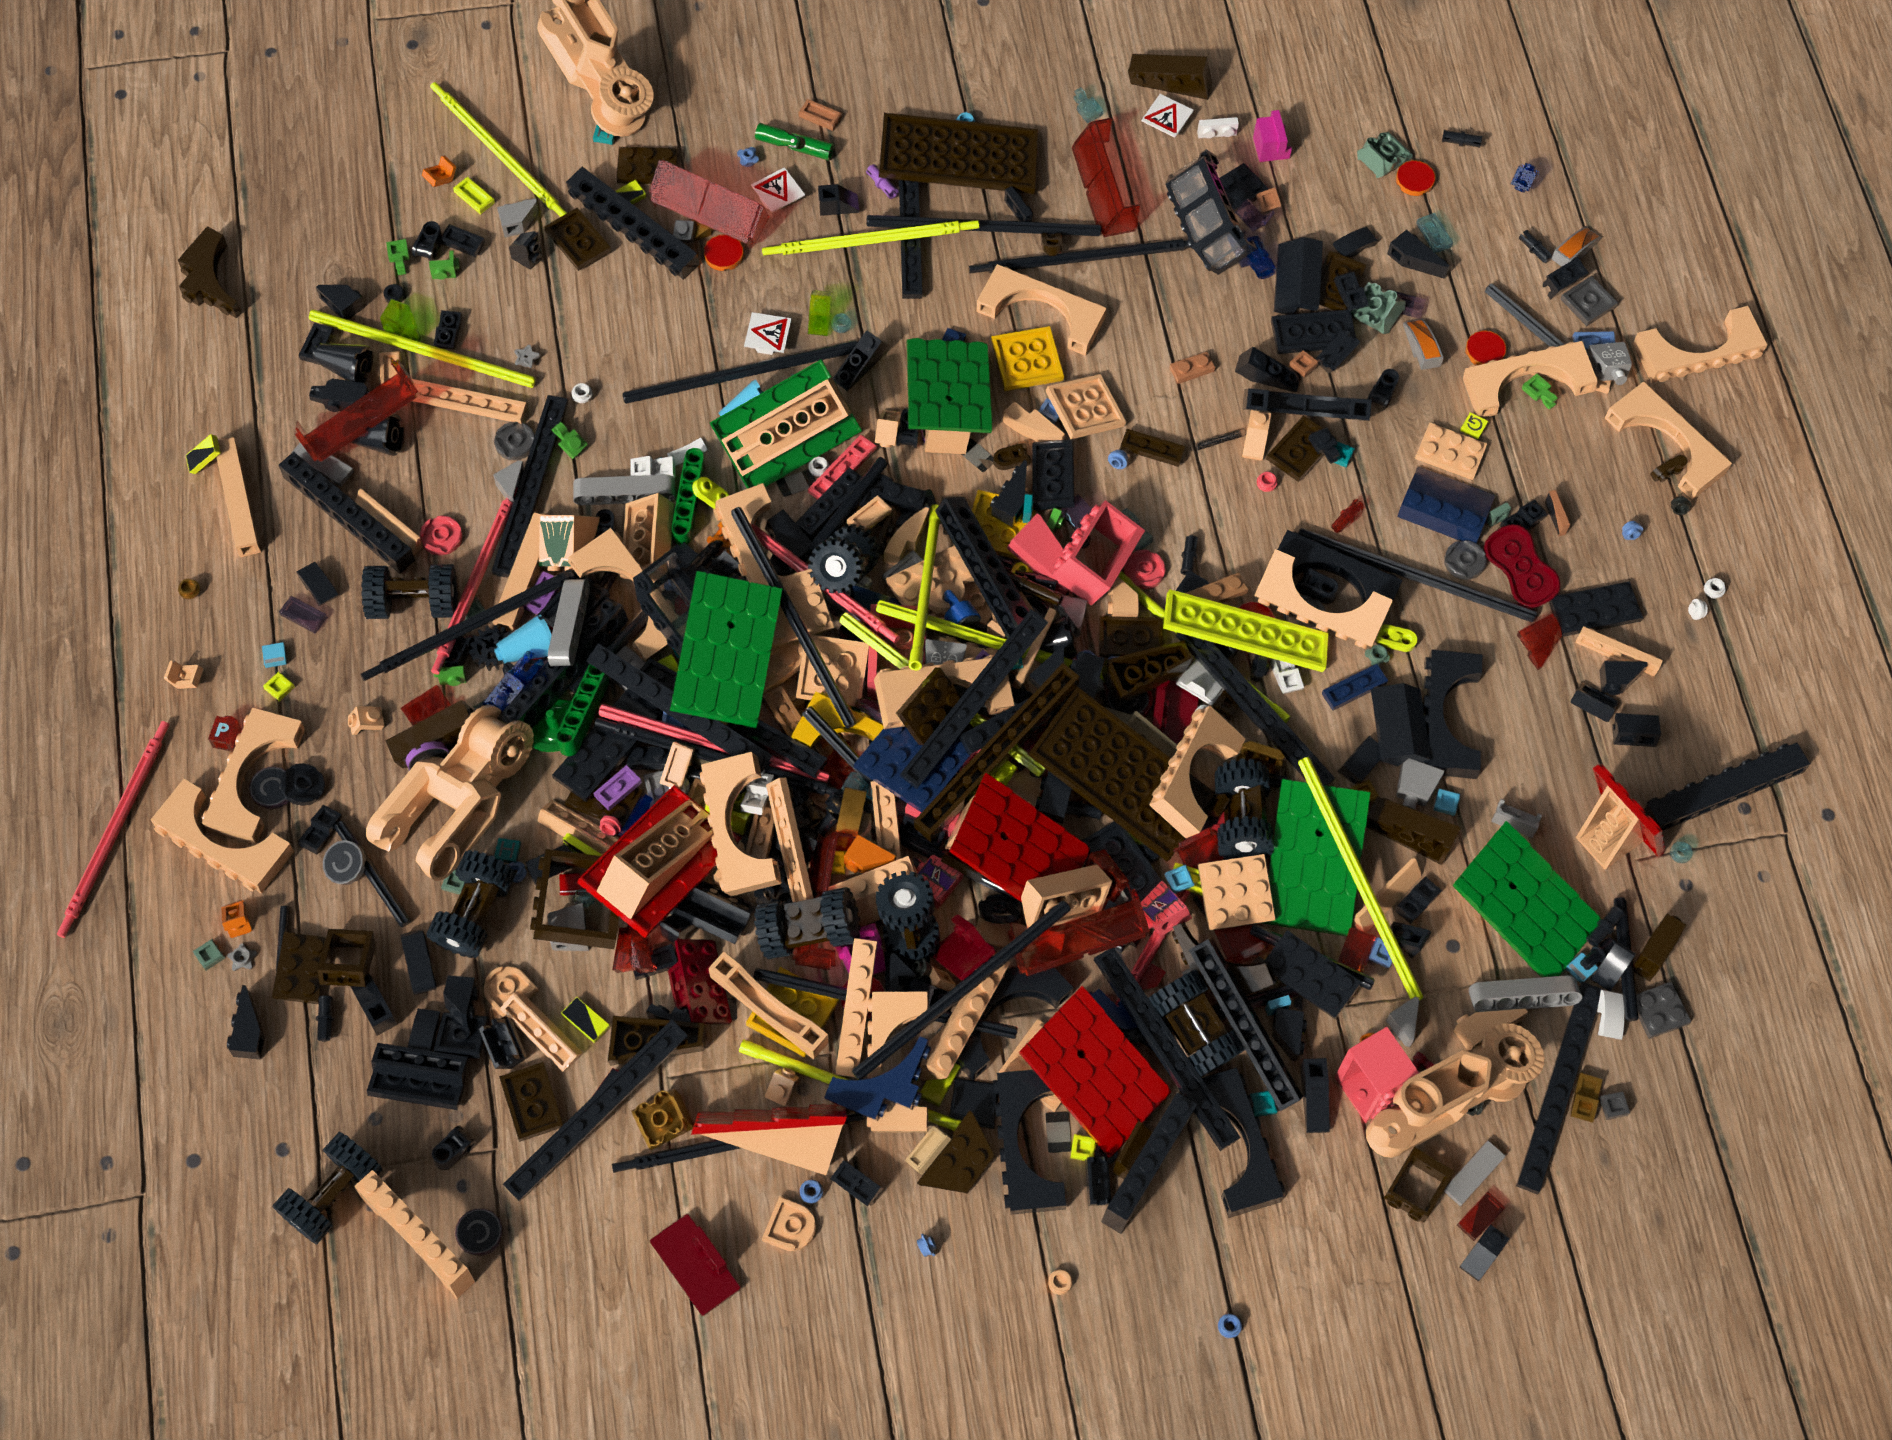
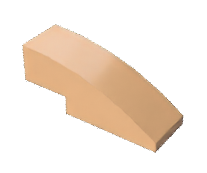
M1014 402L1003 412V422L1016 432L1030 439L1045 442L1064 440L1065 434L1036 409L1029 414L1018 403Z
M925 507L915 513L896 531L884 551V562L896 565L904 558L907 550L911 552L916 551L929 520L930 508Z

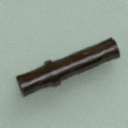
M1006 570L1018 591L1032 594L1056 606L1062 603L1064 594L1029 580L1027 576L1022 577Z

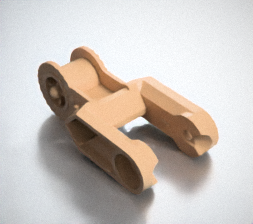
M552 0L558 7L545 12L542 11L537 29L570 84L588 91L593 99L591 105L593 119L602 130L608 134L620 137L635 134L642 127L645 113L651 107L654 96L648 79L638 71L630 69L617 50L618 28L600 0ZM559 19L562 23L556 24L554 20Z
M485 705L476 709L466 719L459 733L458 743L445 758L432 757L416 762L382 803L368 823L366 829L368 841L389 852L397 849L407 838L411 825L429 803L436 798L456 811L436 835L431 836L422 844L416 856V862L431 879L441 881L447 878L459 865L465 851L468 852V850L472 849L496 819L501 793L496 789V786L502 779L514 775L526 763L534 743L533 730L530 725L519 720L508 724L498 720L497 717L502 711L493 705Z
M1508 1023L1498 1024L1485 1035L1483 1043L1477 1045L1471 1052L1461 1050L1409 1078L1394 1095L1393 1103L1397 1105L1380 1111L1368 1124L1366 1139L1370 1147L1384 1157L1393 1158L1452 1127L1469 1109L1487 1099L1496 1102H1506L1517 1098L1525 1089L1526 1083L1534 1080L1543 1069L1545 1057L1540 1042L1529 1030L1524 1029L1522 1026ZM1393 1127L1396 1130V1134H1391L1388 1128Z

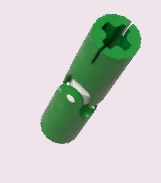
M759 123L755 132L756 140L776 146H788L791 150L829 161L833 154L830 153L834 149L833 143L797 133L790 135L784 129ZM800 137L804 138V148L796 149L800 145Z

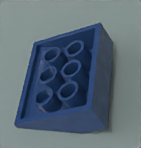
M1418 466L1397 517L1462 542L1467 540L1477 543L1495 495Z

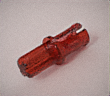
M1354 499L1346 509H1343L1340 512V516L1331 525L1334 532L1341 533L1349 523H1353L1355 517L1364 509V504L1361 501L1358 502V499Z

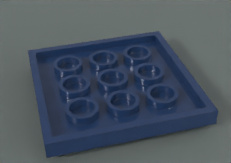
M906 727L883 728L854 763V768L922 813L963 769L975 753L968 755L958 737L916 789L899 775L923 745H918Z

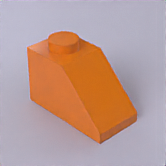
M860 835L856 836L844 855V864L847 869L854 873L858 871L861 874L896 861L895 855Z

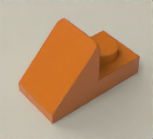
M243 900L221 907L222 925L224 930L228 931L230 938L252 931Z

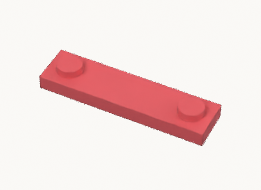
M860 434L808 488V493L818 500L849 467L856 471L877 449V446Z

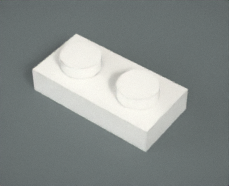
M1238 118L1199 120L1198 138L1236 136L1239 124Z

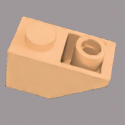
M1117 577L1112 587L1107 591V595L1111 596V602L1108 601L1107 613L1111 614V616L1138 617V594L1121 578Z

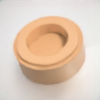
M1061 1269L1052 1272L1048 1280L1050 1290L1058 1295L1067 1293L1072 1286L1071 1275Z

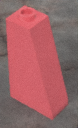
M1038 513L1011 540L1007 547L1011 553L1026 564L1034 573L1055 579L1051 576L1055 570L1053 565L1060 556L1063 557V548ZM1056 581V592L1064 595L1068 592L1073 594L1071 590L1059 581Z

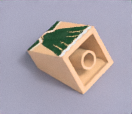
M540 515L539 566L548 567V571H560V567H565V571L568 569L573 570L568 563L569 556L594 540L599 517Z

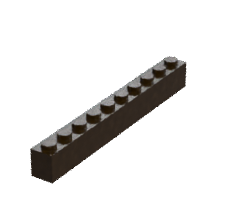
M1062 663L914 820L915 829L932 842L972 799L984 774L987 773L993 777L1076 689L1079 685L1080 676Z

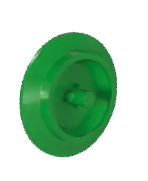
M557 700L532 728L534 735L533 748L543 752L560 751L556 734L571 704L570 701Z

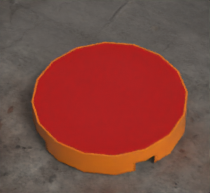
M1412 160L1405 162L1399 167L1396 174V183L1404 193L1411 196H1421L1423 193L1431 191L1435 183V174L1428 164Z
M730 235L712 237L704 247L705 261L712 269L718 271L735 269L743 259L741 242Z
M1483 330L1475 332L1469 337L1465 353L1473 364L1482 365L1492 360H1503L1506 354V345L1498 334Z

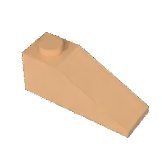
M1526 1009L1476 1012L1471 1016L1465 1014L1456 1021L1458 1024L1453 1031L1467 1051L1471 1052L1473 1048L1483 1043V1039L1490 1029L1498 1024H1517L1525 1018L1528 1011Z

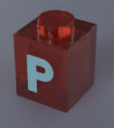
M216 716L208 740L213 748L233 752L236 746V737L241 733L242 728L238 720L232 716Z

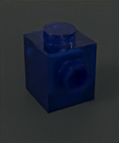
M1526 162L1524 165L1520 164L1511 182V185L1515 186L1514 189L1523 193L1525 191L1529 192L1532 189L1539 171L1535 170L1536 166Z

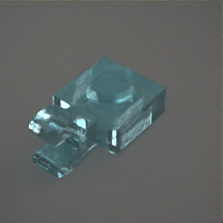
M1082 88L1074 91L1076 96L1073 98L1079 104L1076 110L1087 123L1103 115L1104 110L1093 97L1087 99L1086 93Z

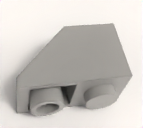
M536 198L497 207L505 238L525 233L539 214Z

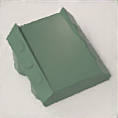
M1389 132L1380 133L1377 139L1373 137L1367 138L1364 146L1357 151L1358 160H1361L1376 174V178L1386 175L1412 158V154Z
M1368 282L1364 292L1369 306L1351 311V316L1383 334H1388L1401 312L1405 311V301L1400 299L1395 291H1385L1380 285Z

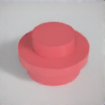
M1264 472L1258 476L1257 486L1264 492L1273 491L1277 486V478L1271 472Z
M604 816L600 821V830L608 836H614L622 828L619 820L614 816Z

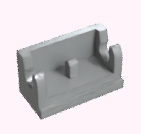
M1500 799L1491 822L1502 826L1507 821L1519 833L1533 838L1542 815L1538 813L1537 816H1533L1504 804L1505 800Z

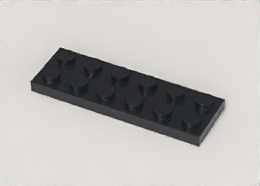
M627 689L613 705V707L655 720H659L663 715L662 710L630 689ZM602 717V718H601V719H605V720H608V721H612V722L618 723V721L611 720V719H608V718H605V717ZM594 726L584 738L579 751L573 756H568L552 774V777L582 800L588 802L594 795V792L601 787L640 741L617 735L615 731Z

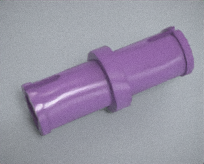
M875 164L870 165L866 173L873 179L875 186L878 189H882L889 199L895 198L899 192L898 189L890 182V179L879 178L878 167Z

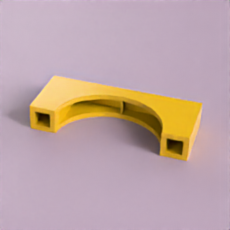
M815 691L807 708L812 706L837 733H854L866 737L873 742L884 728L883 722L877 723L873 721L868 714L852 710L850 705L848 706L856 719V725L846 728L828 694L824 692L818 693ZM802 716L791 738L812 749L824 737Z

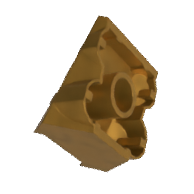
M1249 741L1242 744L1238 761L1244 758L1245 761L1254 759V763L1260 761L1262 765L1265 764L1267 766L1269 774L1278 775L1285 756L1278 749Z
M676 1089L669 1092L660 1091L653 1100L647 1103L643 1102L631 1110L650 1150L692 1130L694 1122L681 1095Z

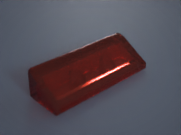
M1350 928L1338 962L1363 973L1376 937Z

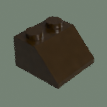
M1137 1122L1116 1160L1113 1174L1122 1179H1125L1152 1134L1143 1123Z

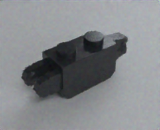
M332 378L327 381L326 386H312L309 393L311 401L324 404L325 409L331 412L340 411L351 415H366L367 411L381 412L383 409L381 396L377 393L368 392L367 386L360 382Z

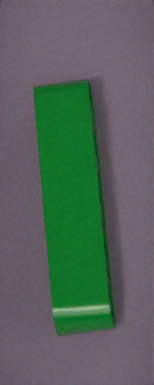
M691 448L686 451L672 522L673 540L678 545H681L683 542L689 544L692 539L699 498L693 492L692 486L697 479L703 477L705 468L703 452L698 448Z
M591 664L588 666L556 734L560 752L564 756H573L579 751L610 683L609 676Z

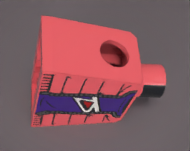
M935 855L930 856L925 863L915 857L913 858V863L918 876L919 874L922 875L924 881L927 880L933 892L934 906L939 909L961 882L964 874L941 862V858Z
M1161 881L1138 905L1143 918L1136 922L1135 926L1142 935L1152 927L1159 935H1164L1173 930V926L1184 921L1187 922L1192 917L1187 906Z

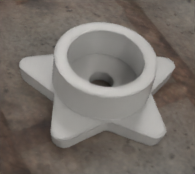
M527 345L524 349H515L514 351L517 356L515 365L532 368L535 359L540 357L539 353L532 351L531 345Z
M241 943L232 953L227 954V957L233 961L232 970L236 971L242 967L252 969L251 960L256 956L257 952L247 950L244 944Z

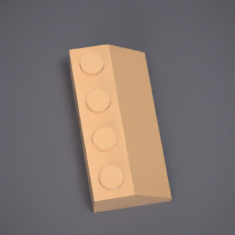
M659 493L626 503L623 545L626 549L632 550L636 556L635 561L645 569L671 549L674 503ZM664 560L648 572L652 581L665 572ZM620 574V577L622 579H629L628 577Z
M907 856L825 889L829 891L844 887L849 888L850 892L853 893V899L855 898L856 907H858L859 925L863 927L881 920L876 904V891L879 892L878 886L880 883L884 885L883 880L886 877L890 880L892 879L891 874L896 872L897 876H899L901 871H906V875H910V871L915 872L916 877H918L913 860Z
M1098 865L1027 880L1021 896L1027 928L1061 901L1067 902L1071 910L1052 926L1100 915L1112 880Z

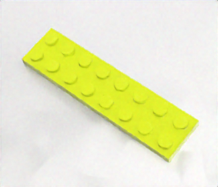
M1171 589L1167 593L1163 629L1324 672L1326 669L1328 633Z

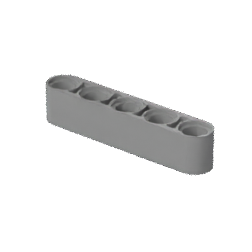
M671 475L578 478L573 482V501L578 505L626 504L656 493L661 494L669 501L675 499V478Z
M569 579L563 583L548 649V662L550 666H571L575 662L590 593L587 579Z
M1573 976L1478 982L1471 985L1468 990L1473 1008L1477 1012L1572 1006L1582 1000L1580 988L1576 978Z

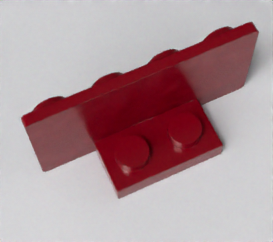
M1167 681L1156 687L1152 724L1178 745L1185 735V729L1192 721V715L1198 706V697L1176 685L1175 681Z
M956 914L951 919L955 925L954 931L940 942L939 949L935 948V955L932 956L930 954V956L962 981L981 964L992 958L996 950L983 939L974 925L959 914Z
M677 939L675 947L678 962L667 970L675 1007L680 1010L682 1008L689 1009L690 1019L693 1023L730 1024L732 1018L726 990L710 978L709 967L718 958L715 941Z
M688 1214L650 1239V1244L701 1316H705L740 1291V1286L729 1272L724 1259L701 1227H697Z

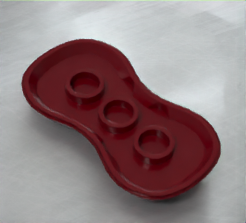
M1515 524L1507 525L1494 531L1486 539L1484 544L1486 557L1505 573L1510 583L1511 593L1519 604L1528 608L1538 607L1549 602L1558 594L1560 590L1558 574L1538 557L1532 536L1524 527Z

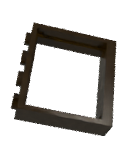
M551 849L545 850V855L540 857L538 870H542V877L537 876L535 890H540L539 897L534 896L533 910H537L536 917L531 918L530 930H534L533 939L607 949L615 948L619 917L611 910L607 932L542 924L550 864L589 869L601 856Z

